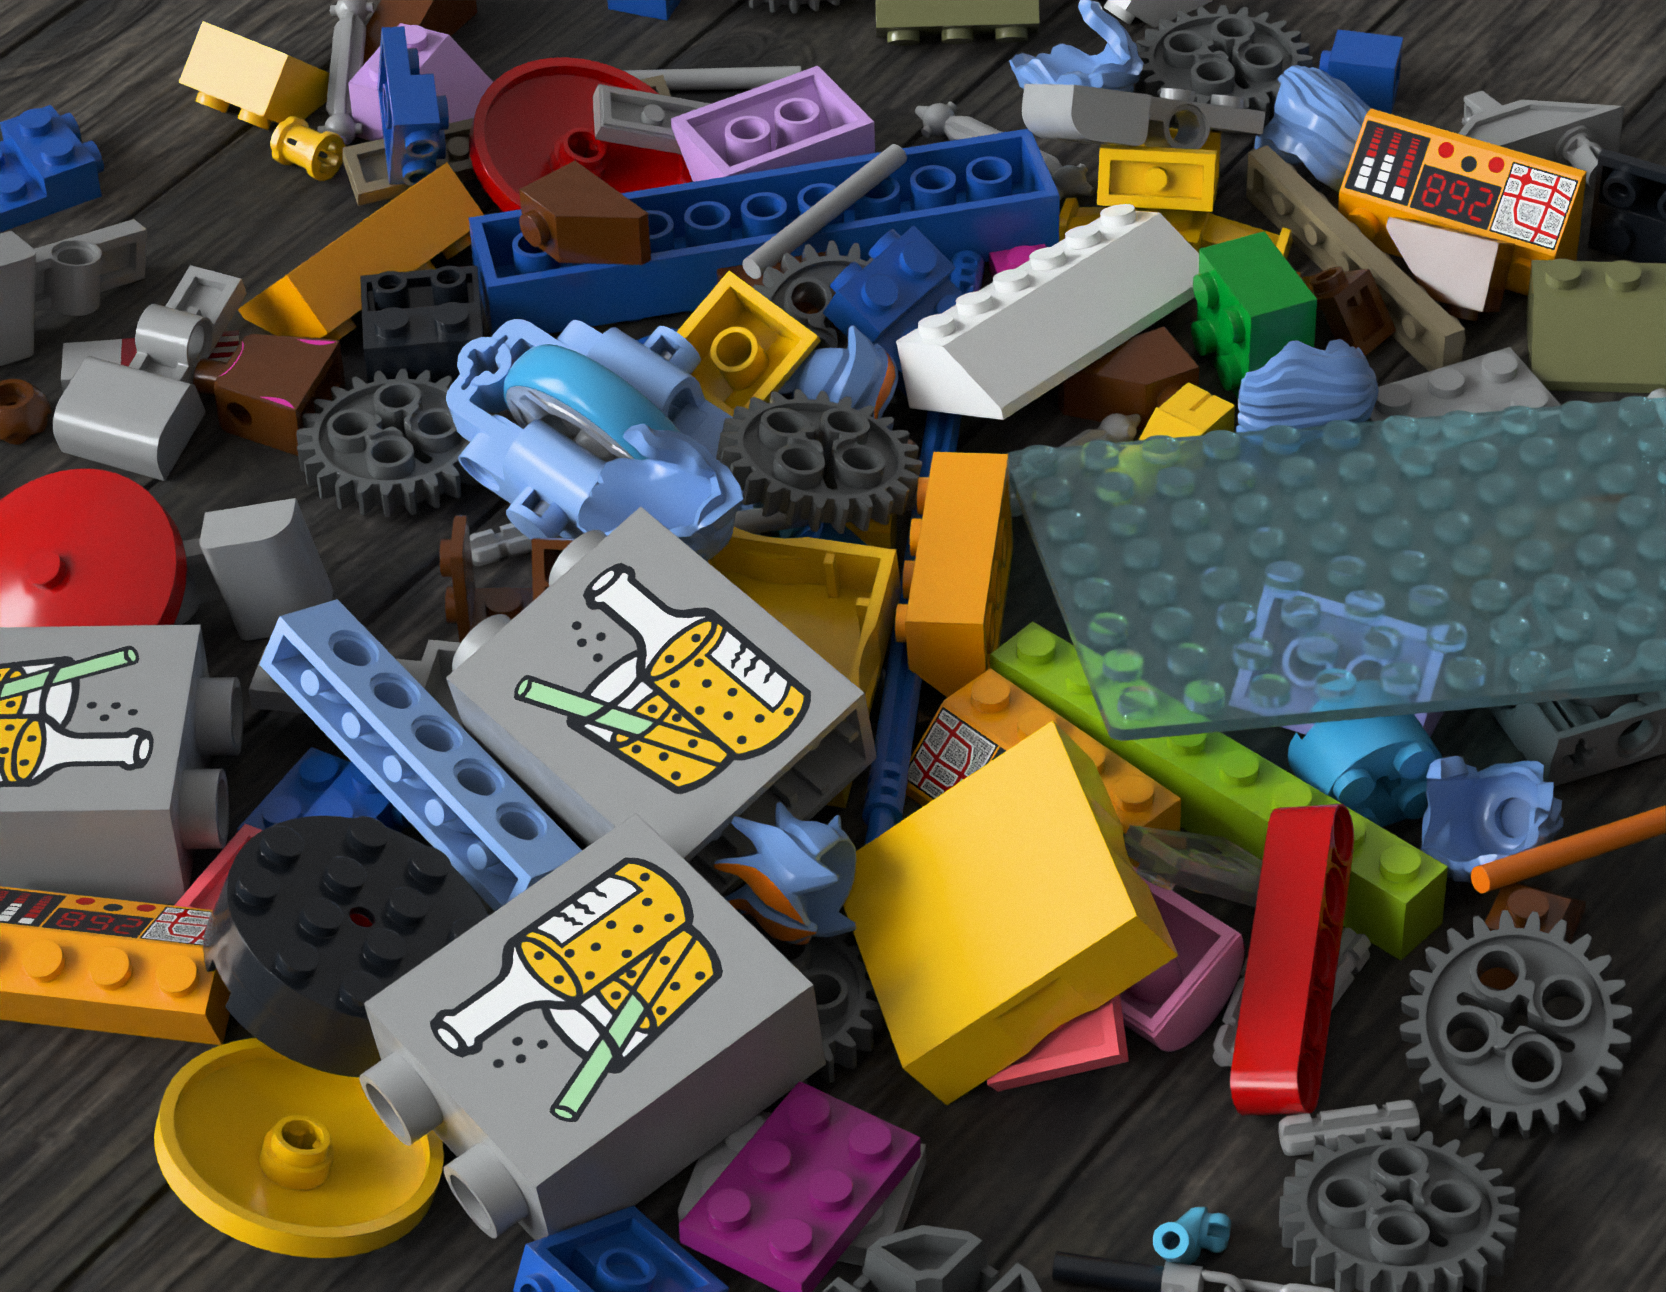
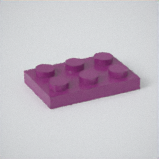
M799 1081L679 1223L680 1243L779 1292H812L921 1157L920 1137Z

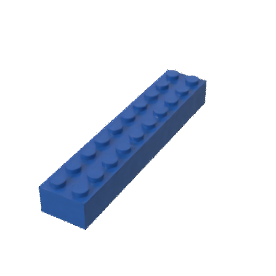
M1028 129L902 148L907 156L905 164L796 248L790 255L793 257L803 255L804 247L807 244H810L817 253L825 252L829 241H834L840 256H847L854 243L859 244L860 259L868 261L871 258L868 255L870 249L889 230L894 229L902 236L914 225L949 261L957 252L969 250L978 253L984 262H989L990 252L1008 250L1023 245L1045 244L1046 247H1052L1059 242L1060 195L1035 138ZM881 152L621 193L648 213L651 261L643 265L559 263L539 247L532 246L525 239L519 224V219L522 215L521 209L469 217L473 266L477 265L480 296L491 336L505 322L513 319L526 320L549 334L563 331L572 320L581 321L592 327L623 321L633 322L647 317L671 313L694 312L717 285V269L742 265L745 258Z

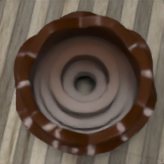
M7 379L0 381V440L18 445L25 442L31 435L42 433L47 427V414L52 413L50 403L45 394L38 387L24 380Z

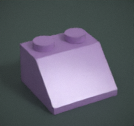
M400 23L397 27H405L407 49L417 48L420 74H434L436 95H446L449 123L474 118L481 97L493 81L450 35L428 30L418 25ZM380 47L348 82L353 120L355 123L363 124V134H356V137L370 141L383 139L377 91Z

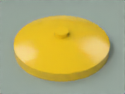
M257 1038L243 1039L219 1045L198 1055L183 1066L172 1078L165 1090L154 1133L156 1156L165 1179L180 1200L196 1215L219 1231L241 1242L271 1252L296 1257L338 1258L354 1256L383 1248L399 1240L417 1226L428 1212L435 1197L444 1161L443 1142L433 1130L411 1146L402 1143L375 1112L363 1091L360 1078L336 1075L305 1066L274 1051Z

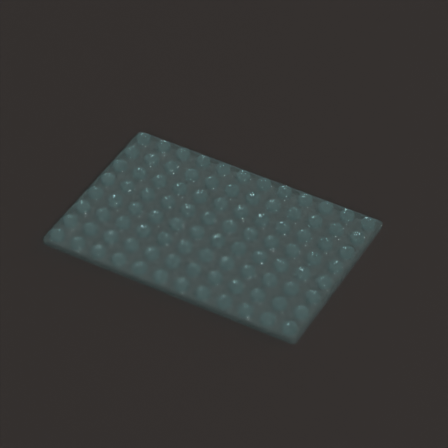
M1629 396L1621 401L1602 403L1569 401L1562 406L1541 408L1510 406L1503 411L1480 413L1456 410L1450 411L1444 416L1419 418L1395 415L1383 421L1359 423L1335 420L1328 422L1325 426L1303 428L1275 425L1262 431L1237 433L1227 430H1214L1201 436L1177 438L1167 435H1154L1145 440L1116 443L1106 440H1093L1084 445L1055 448L1046 445H1033L1024 450L1007 453L1010 483L1107 732L1115 740L1127 741L1666 691V397L1649 399L1642 396Z

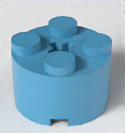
M1363 686L1331 698L1309 716L1315 725L1307 732L1303 739L1300 738L1297 732L1295 733L1288 748L1289 765L1297 778L1344 804L1380 827L1405 820L1406 818H1421L1428 808V799L1425 795L1428 780L1426 776L1429 766L1436 759L1442 758V756L1400 693L1392 690L1393 696L1383 695L1378 686Z

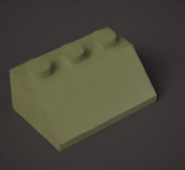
M875 0L876 38L887 37V44L915 45L920 43V36H941V42L945 44H966L974 41V35L995 34L997 42H1023L1028 40V33H1038L1039 0Z
M1570 259L1531 261L1526 309L1529 369L1547 390L1651 393L1656 389H1666V263H1633L1626 260L1594 262L1573 261Z

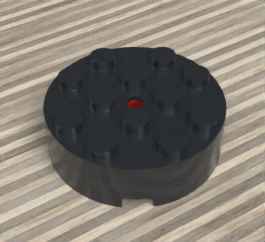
M306 816L277 823L256 834L236 855L206 926L203 943L204 962L207 972L215 971L217 968L221 979L231 992L225 1006L227 1010L259 1041L285 1057L305 1066L336 1075L360 1078L362 1073L381 1061L364 1003L488 917V914L474 889L451 865L449 858L436 848L425 846L407 835L386 827L382 822L372 817Z

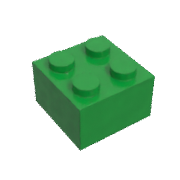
M1264 231L1199 249V273L1193 278V290L1197 300V321L1191 325L1192 340L1197 352L1201 356L1206 355L1217 370L1219 380L1224 389L1227 391L1232 390L1238 398L1241 380L1245 377L1246 373L1264 367L1272 357L1282 351L1289 341L1298 340L1314 348L1317 298Z

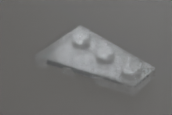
M1130 825L1124 837L1125 848L1128 856L1140 863L1136 872L1145 880L1167 890H1173L1175 885H1179L1198 893H1207L1254 908L1256 907L1262 860L1224 837Z

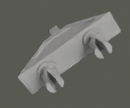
M1484 91L1464 96V117L1462 118L1464 127L1458 134L1587 171L1586 182L1594 190L1599 153L1602 149L1619 152L1624 106L1538 100H1519L1501 105Z

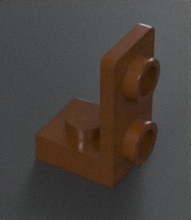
M1336 266L1316 275L1302 277L1300 272H1296L1317 298L1316 310L1323 311L1335 340L1341 339L1355 349L1359 347L1366 356L1396 331L1370 269L1344 272L1341 266Z
M467 515L454 516L451 539H441L440 572L442 577H452L453 586H447L445 594L447 624H457L459 642L461 643L476 625L490 616L504 614L511 620L533 602V588H475Z

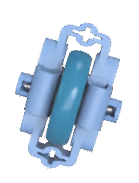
M513 319L499 327L492 337H480L471 340L462 348L457 362L460 375L452 383L446 396L457 432L470 442L458 456L460 464L476 481L511 503L506 510L508 519L530 540L533 538H557L559 535L563 538L576 539L583 534L577 527L576 519L582 503L586 498L590 497L591 489L594 485L599 484L598 477L606 462L613 461L616 458L649 459L642 456L623 438L624 432L631 426L645 424L654 430H671L686 434L706 447L716 459L725 418L733 419V417L705 399L699 382L691 375L701 362L699 353L683 336L665 326L657 327L646 342L641 344L616 327H612L602 334L581 321L572 320L555 339L526 320ZM509 409L518 425L503 416L496 414L491 416L488 413H498ZM761 502L750 505L741 503L738 511L762 508L764 504Z

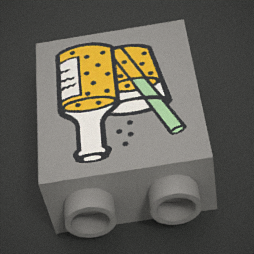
M639 507L608 536L601 530H591L574 539L555 561L549 576V588L512 620L507 615L497 614L486 618L476 625L459 645L452 662L453 672L446 677L464 730L536 803L586 847L637 813L723 897L728 896L743 880L731 873L714 869V863L721 859L740 857L757 852L751 840L731 823L734 816L775 826L776 804L781 802L795 818L801 821H809L877 758L865 693L642 507Z
M201 625L0 627V886L155 904H176L190 887L195 850L223 849L226 846L229 829L227 778L223 769H209L211 756L239 755L243 738V699L240 681L237 677H209Z
M635 813L366 1001L364 1006L381 1061L360 1075V1083L375 1112L402 1143L411 1146L433 1130L457 1156L456 1159L444 1166L446 1180L463 1209L484 1233L491 1238H497L518 1222L534 1240H538L624 1208L635 1206L792 1090L799 1081H804L823 1067L826 1061L813 984L648 823Z

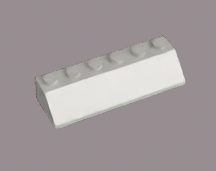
M1131 204L1113 205L1103 209L1100 212L1101 217L1085 226L1070 229L1065 233V239L1052 247L1032 252L1029 255V261L1015 269L1005 270L996 274L993 277V282L981 290L959 296L956 299V305L941 314L923 318L918 322L917 329L896 341L909 408L1000 420L1006 419L1195 297L1193 278L1199 273V253L1161 213L1135 211V207Z

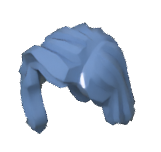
M1080 0L1078 8L1083 20L1107 41L1103 52L1098 55L1089 56L1071 45L1062 43L1053 47L1050 54L1040 53L1034 57L1021 53L1009 60L1019 86L1024 89V84H1064L1133 92V84L1139 81L1144 64L1138 56L1137 45L1132 41L1126 29L1116 18L1106 13L1099 2L1091 0Z
M1291 66L1278 78L1281 85L1275 102L1274 118L1264 128L1263 134L1255 136L1254 148L1258 149L1268 145L1286 163L1297 166L1303 162L1317 180L1339 192L1365 116L1370 107L1344 82L1331 77L1327 72L1314 67Z
M1341 339L1329 341L1326 350L1313 348L1298 340L1289 341L1282 351L1272 357L1264 367L1247 372L1241 380L1238 396V409L1240 411L1238 413V423L1240 425L1236 426L1237 439L1251 450L1276 456L1297 454L1306 448L1351 436L1362 423L1371 417L1379 392L1376 375L1372 368L1369 367L1362 350L1359 347L1357 349L1350 347L1348 343Z
M645 424L631 426L624 432L623 438L642 456L649 459L616 458L613 461L606 462L598 477L599 484L594 485L590 491V497L586 498L580 507L576 519L577 527L583 533L591 530H601L608 536L639 507H642L708 562L729 543L732 537L736 512L744 499L741 486L726 465L717 461L706 447L688 435L671 430H654Z
M1460 756L1436 759L1430 764L1426 776L1428 780L1425 796L1428 799V808L1424 812L1422 820V843L1420 850L1448 866L1447 878H1452L1457 882H1471V871L1476 866L1553 842V838L1563 827L1564 819L1560 816L1562 800L1553 796L1554 782L1543 781L1544 765L1538 761L1494 764L1477 772L1476 767L1465 764Z

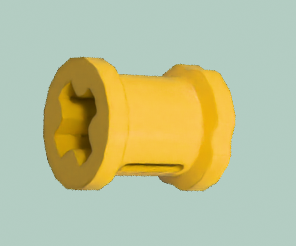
M289 116L276 127L270 146L272 157L278 163L289 166L296 164L305 168L308 175L318 181H326L332 178L341 167L345 143L343 138L334 132L325 131L320 133L309 128L308 123L304 119L297 116ZM290 138L297 141L295 146L288 143ZM320 151L326 153L327 158L318 156Z

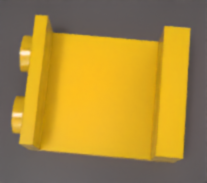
M1169 128L1173 139L1176 137L1178 129ZM1209 131V136L1200 149L1146 147L1144 143L1140 146L1101 144L1099 151L1097 205L1131 204L1136 208L1213 212L1219 184L1222 131Z

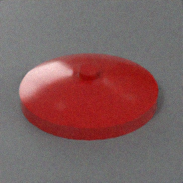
M562 57L539 59L519 65L497 78L487 88L477 106L469 134L470 158L476 176L489 197L504 212L521 209L519 189L573 161L578 162L619 193L692 182L682 154L595 139L593 95L598 84L653 94L659 93L629 73L596 61Z
M71 469L32 480L0 500V627L174 625L186 587L187 564L184 544L170 514L141 485L127 477L106 470Z

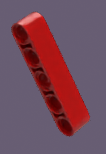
M1344 804L1274 808L1269 818L1230 1075L1233 1103L1237 1112L1242 1116L1306 1114L1314 1112L1318 1104L1354 852L1353 822L1350 812Z

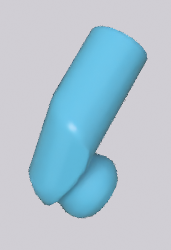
M1207 1207L1191 1208L1176 1222H1167L1160 1225L1154 1232L1153 1246L1155 1251L1167 1262L1190 1265L1197 1260L1201 1248L1214 1253L1222 1252L1227 1248L1231 1231V1220L1224 1213H1208Z

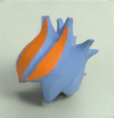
M852 325L848 328L847 349L822 348L813 350L778 393L789 395L791 400L794 398L795 389H800L808 399L816 400L820 391H825L829 401L838 403L846 396L851 397V408L859 410L869 405L874 406L873 418L880 419L894 395L898 383V371L894 359L878 343L873 345L864 334Z
M778 802L775 809V826L737 816L733 817L731 822L733 826L751 840L757 852L718 860L714 863V869L736 875L747 883L742 888L724 897L735 909H740L741 915L750 914L771 937L795 945L807 944L812 936L832 937L856 930L855 922L839 913L852 889L857 862L856 848L849 836L841 830V818L839 815H836L828 825L817 821H801L795 818L781 802Z

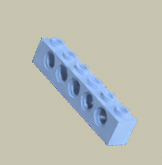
M338 599L279 616L259 665L434 848L442 851L449 858L451 865L494 911L582 851Z

